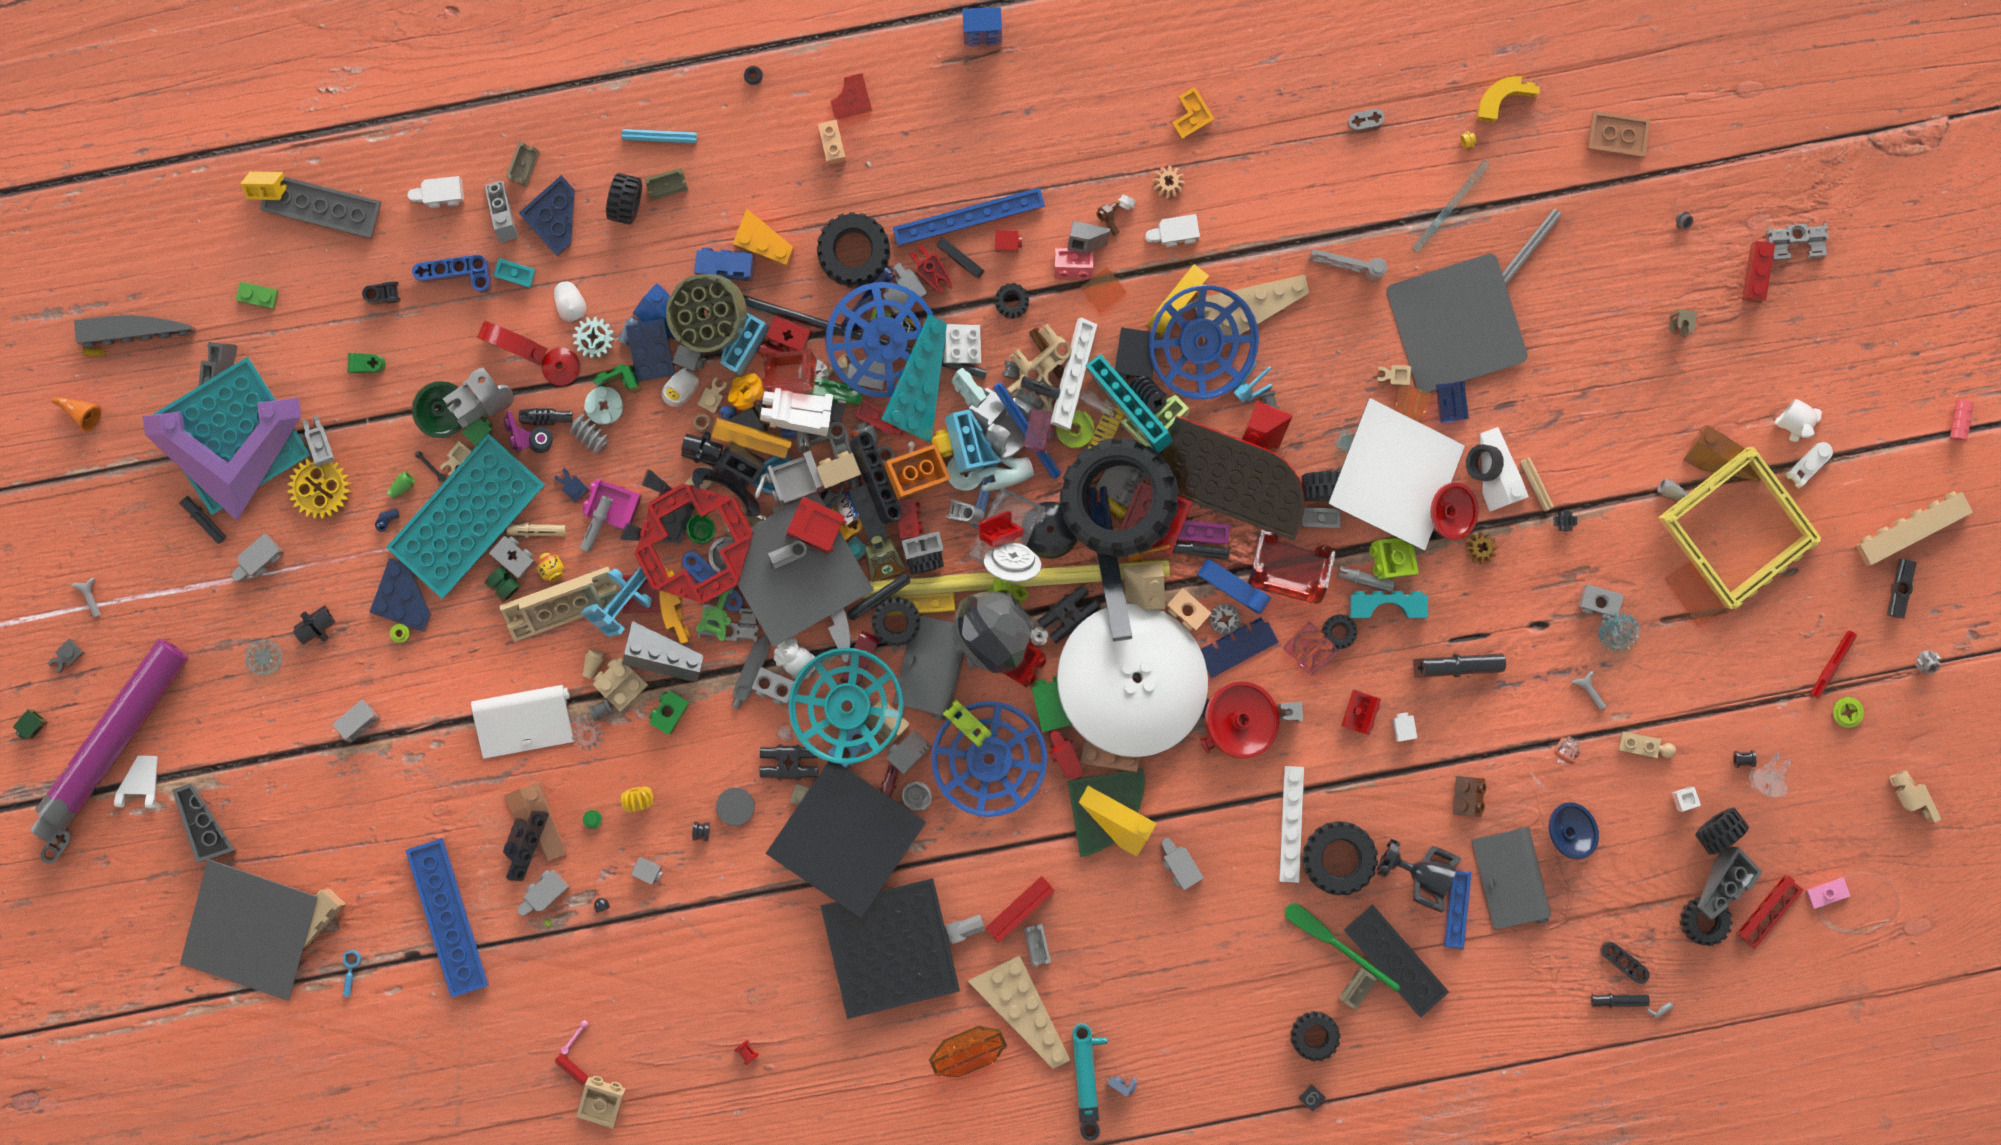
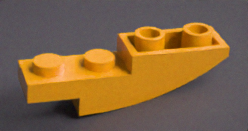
M665 568L670 578L675 575L673 570L670 571L669 568ZM660 590V606L666 629L675 628L682 645L690 642V631L687 626H683L681 621L684 619L681 609L676 608V606L683 604L681 599L684 597Z

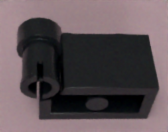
M763 400L759 401V404L756 403L753 407L727 420L763 432L767 431L770 422L760 420L761 409L767 408L766 404H762Z

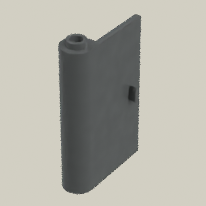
M919 615V631L915 638L907 644L898 680L903 694V702L905 707L934 713V718L945 720L943 713L946 709L949 710L952 707L965 654H960L954 646L955 643L952 639L954 637L952 632L953 623ZM895 692L893 704L898 705L897 692Z
M1529 826L1472 839L1494 930L1537 921L1538 924L1548 922V918L1552 917Z

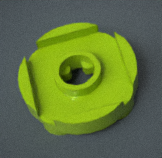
M1075 410L1072 424L1080 426L1079 434L1071 433L1072 427L1069 430H1065L1056 426L1058 439L1069 448L1084 447L1091 441L1094 434V423L1091 417L1083 411Z

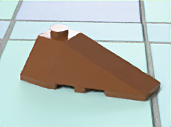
M1705 425L1701 427L1683 460L1700 470L1717 472L1741 453L1744 448L1719 431ZM1749 463L1733 475L1757 482L1761 480Z

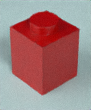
M996 230L995 252L1018 253V248H1022V236H1018L1019 231Z

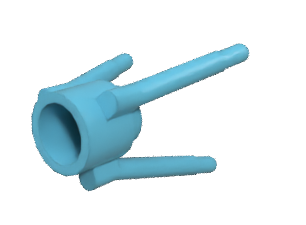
M1256 361L1254 362L1248 375L1233 392L1242 403L1250 402L1253 398L1272 387V384H1269L1255 393L1251 389L1271 370V367L1264 370L1249 385L1244 384L1257 364Z

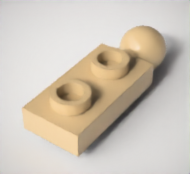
M1622 731L1619 751L1658 758V753H1661L1665 758H1672L1676 754V748L1671 743L1660 745L1661 739Z

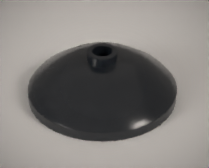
M1049 501L1037 504L1028 511L1022 523V528H1024V536L1022 538L1025 545L1041 558L1055 559L1062 557L1077 542L1076 536L1068 528L1063 518L1062 506L1058 502ZM1053 526L1054 532L1049 533L1047 527Z

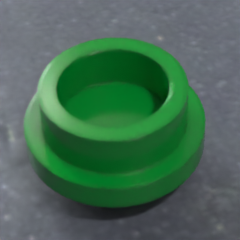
M589 810L583 816V823L589 829H596L602 823V816L596 810Z

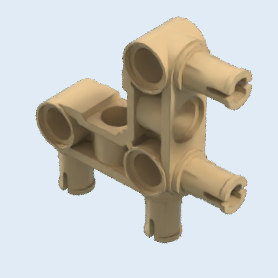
M1049 324L1043 326L1044 329L1041 328L1038 331L1049 345L1035 359L1028 361L1019 349L1014 351L1015 354L1012 353L1009 356L1020 368L1019 379L1007 388L1013 397H1016L1025 389L1021 388L1020 384L1024 376L1028 377V373L1031 370L1037 372L1034 380L1045 381V384L1052 386L1048 381V373L1058 364L1061 365L1071 354V346L1062 337L1057 336ZM1063 344L1066 348L1065 353L1059 355L1057 348ZM1042 394L1036 396L1044 404V408L1031 417L1038 427L1051 417L1054 411L1052 405L1054 399Z

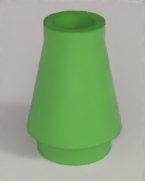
M406 471L399 473L391 487L387 490V493L393 499H396L414 487L415 479Z

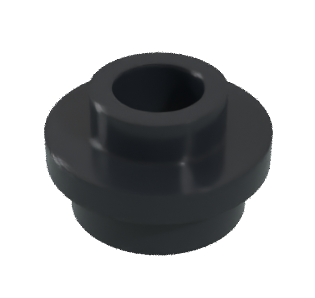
M750 66L744 72V79L750 85H757L762 81L763 73L759 67ZM752 73L757 74V77L755 79L750 78V75Z

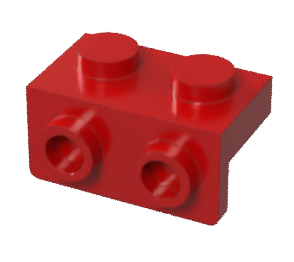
M915 498L898 501L902 510V516L898 519L900 538L920 536L919 533H923L922 521L918 522L917 514H921L920 502L916 503Z
M1009 511L978 523L979 540L991 547H999L1003 543L1014 541L1016 538L1024 536V528L1012 522V513Z
M1353 690L1341 726L1369 735L1374 727V720L1380 708L1381 698Z

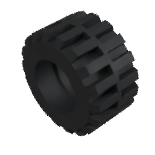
M621 173L615 175L606 203L607 220L628 225L633 223L641 200V178Z
M1319 471L1302 475L1305 500H1330L1340 471Z
M891 597L876 607L872 617V628L876 637L882 643H886L888 646L900 647V645L908 644L918 634L920 627L919 612L915 605L907 599ZM891 611H901L906 615L908 624L902 632L894 633L886 628L885 617Z
M1729 808L1703 824L1695 836L1708 854L1713 855L1727 849L1742 838L1748 831L1749 826L1736 808Z
M1696 897L1695 900L1688 901L1689 904L1687 906L1684 905L1682 908L1684 912L1680 913V917H1682L1680 925L1683 926V933L1692 942L1704 946H1714V944L1721 943L1722 939L1725 940L1727 938L1726 934L1732 930L1729 929L1730 925H1733V921L1730 920L1732 914L1728 912L1729 908L1727 907L1715 917V925L1710 931L1702 932L1697 927V917L1701 913L1697 907L1701 897Z
M1311 1011L1310 1013H1303L1304 1015L1299 1016L1297 1021L1293 1023V1028L1290 1031V1039L1294 1049L1303 1058L1314 1062L1317 1060L1324 1061L1323 1059L1325 1058L1329 1059L1332 1053L1335 1054L1337 1051V1046L1339 1047L1340 1045L1339 1038H1341V1034L1339 1033V1027L1331 1017L1323 1012ZM1320 1025L1326 1031V1040L1319 1047H1310L1304 1040V1034L1310 1026Z

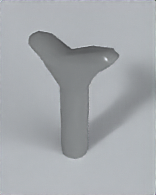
M95 578L89 579L86 583H73L71 586L84 594L93 617L100 616L101 614L91 593Z
M1590 671L1585 678L1575 679L1571 682L1583 687L1599 710L1606 707L1592 686L1593 671Z

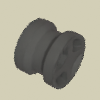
M1005 360V370L1002 372V376L1018 380L1020 368L1015 362Z

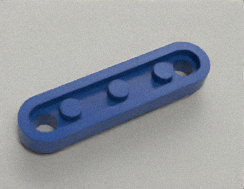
M689 552L684 555L682 559L683 567L699 583L717 574L697 553ZM692 558L696 560L693 566L689 564V560ZM733 588L732 593L728 595L724 607L729 611H738L743 605V598ZM732 598L737 600V604L734 606L730 604Z

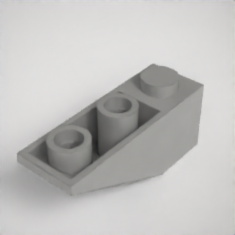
M503 180L485 185L494 231L500 243L519 238Z

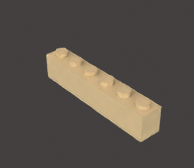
M1953 491L1944 496L1945 500L1941 502L1935 500L1927 505V509L1923 511L1918 509L1910 513L1912 517L1906 520L1904 517L1893 522V527L1888 529L1885 526L1876 531L1877 535L1873 537L1868 535L1860 539L1861 543L1856 545V548L1865 565H1873L1973 513L1963 492L1955 493Z

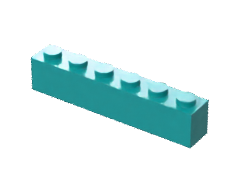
M1101 354L1086 364L1089 375L1156 452L1159 453L1173 442L1169 431Z

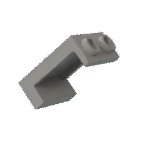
M811 451L803 453L804 456L773 468H771V465L767 466L768 472L765 473L769 484H773L775 489L772 490L775 502H780L781 506L800 500L802 497H808L824 491V485Z

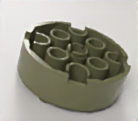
M700 274L684 279L675 287L667 302L666 318L669 329L678 342H681L693 351L710 352L724 349L739 338L746 324L747 307L741 291L732 281L717 274ZM705 308L709 311L707 318L704 315Z

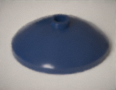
M1569 802L1559 805L1551 813L1548 824L1549 835L1552 843L1561 854L1570 859L1580 860L1589 857L1596 850L1599 842L1598 826L1592 814L1585 807Z

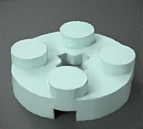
M600 386L593 389L587 395L584 409L587 416L593 422L600 425L612 424L623 413V401L620 394L613 388ZM601 401H608V410H600L601 406L599 404Z
M953 456L947 465V471L951 478L949 483L958 490H973L982 482L983 478L979 479L978 472L984 468L972 470L968 473V477H965L958 472L955 456Z

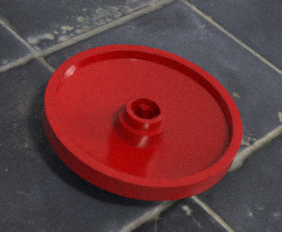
M1240 681L1227 684L1213 694L1206 708L1205 725L1211 741L1221 752L1233 758L1247 759L1258 756L1271 747L1278 735L1280 718L1277 706L1268 692L1256 684Z

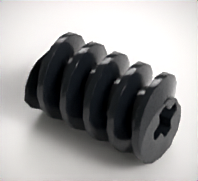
M1148 376L1137 377L1130 382L1129 387L1152 413L1160 411L1166 404V393Z

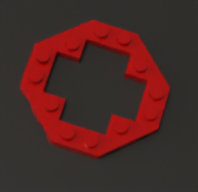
M683 483L650 501L646 520L640 533L641 537L634 555L652 588L705 604L739 585L754 532L735 498L701 488L697 489L694 486ZM692 501L701 517L719 509L736 541L719 550L728 568L696 586L686 569L670 578L653 547L654 544L669 537L661 519Z

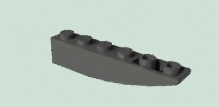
M122 315L74 320L76 343L83 345V348L95 347L97 343H102V345L106 346L113 345L114 341L131 343L133 339L140 338V341L152 340V337L155 336L164 339L171 338V334L189 336L190 332H196L195 327L147 316Z

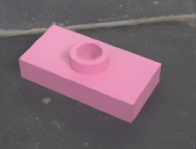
M1839 878L1806 890L1813 909L1850 897L1844 878Z

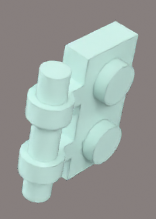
M963 368L956 372L951 381L955 386V391L965 398V403L968 406L972 405L978 408L986 399L983 389L976 385L970 373L966 372Z

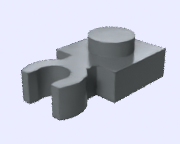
M68 639L55 652L58 657L51 659L48 665L52 666L57 662L59 667L55 672L60 673L63 671L65 663L71 666L84 652L72 639Z

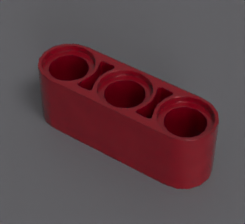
M862 631L854 648L874 654L880 639ZM851 656L846 666H850ZM859 656L858 668L866 670L870 659ZM843 672L840 682L848 683L850 672ZM857 673L856 685H860L863 675Z

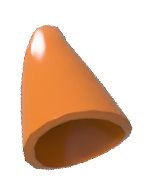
M63 397L51 400L53 404L62 408L85 433L94 429L101 417L102 408L98 405Z

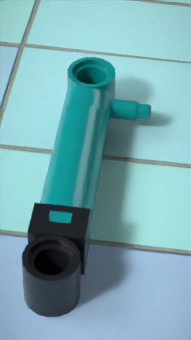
M1077 1023L1072 1029L1079 1121L1082 1122L1080 1132L1084 1139L1092 1141L1098 1138L1100 1134L1099 1125L1096 1122L1099 1121L1093 1046L1107 1044L1108 1038H1092L1090 1027L1086 1023ZM1080 1028L1086 1029V1037L1079 1038L1076 1035L1077 1030ZM1088 1125L1095 1127V1132L1091 1135L1086 1134L1084 1131Z

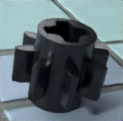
M1558 511V516L1553 517V526H1558V531H1573V526H1577V516H1573V511Z

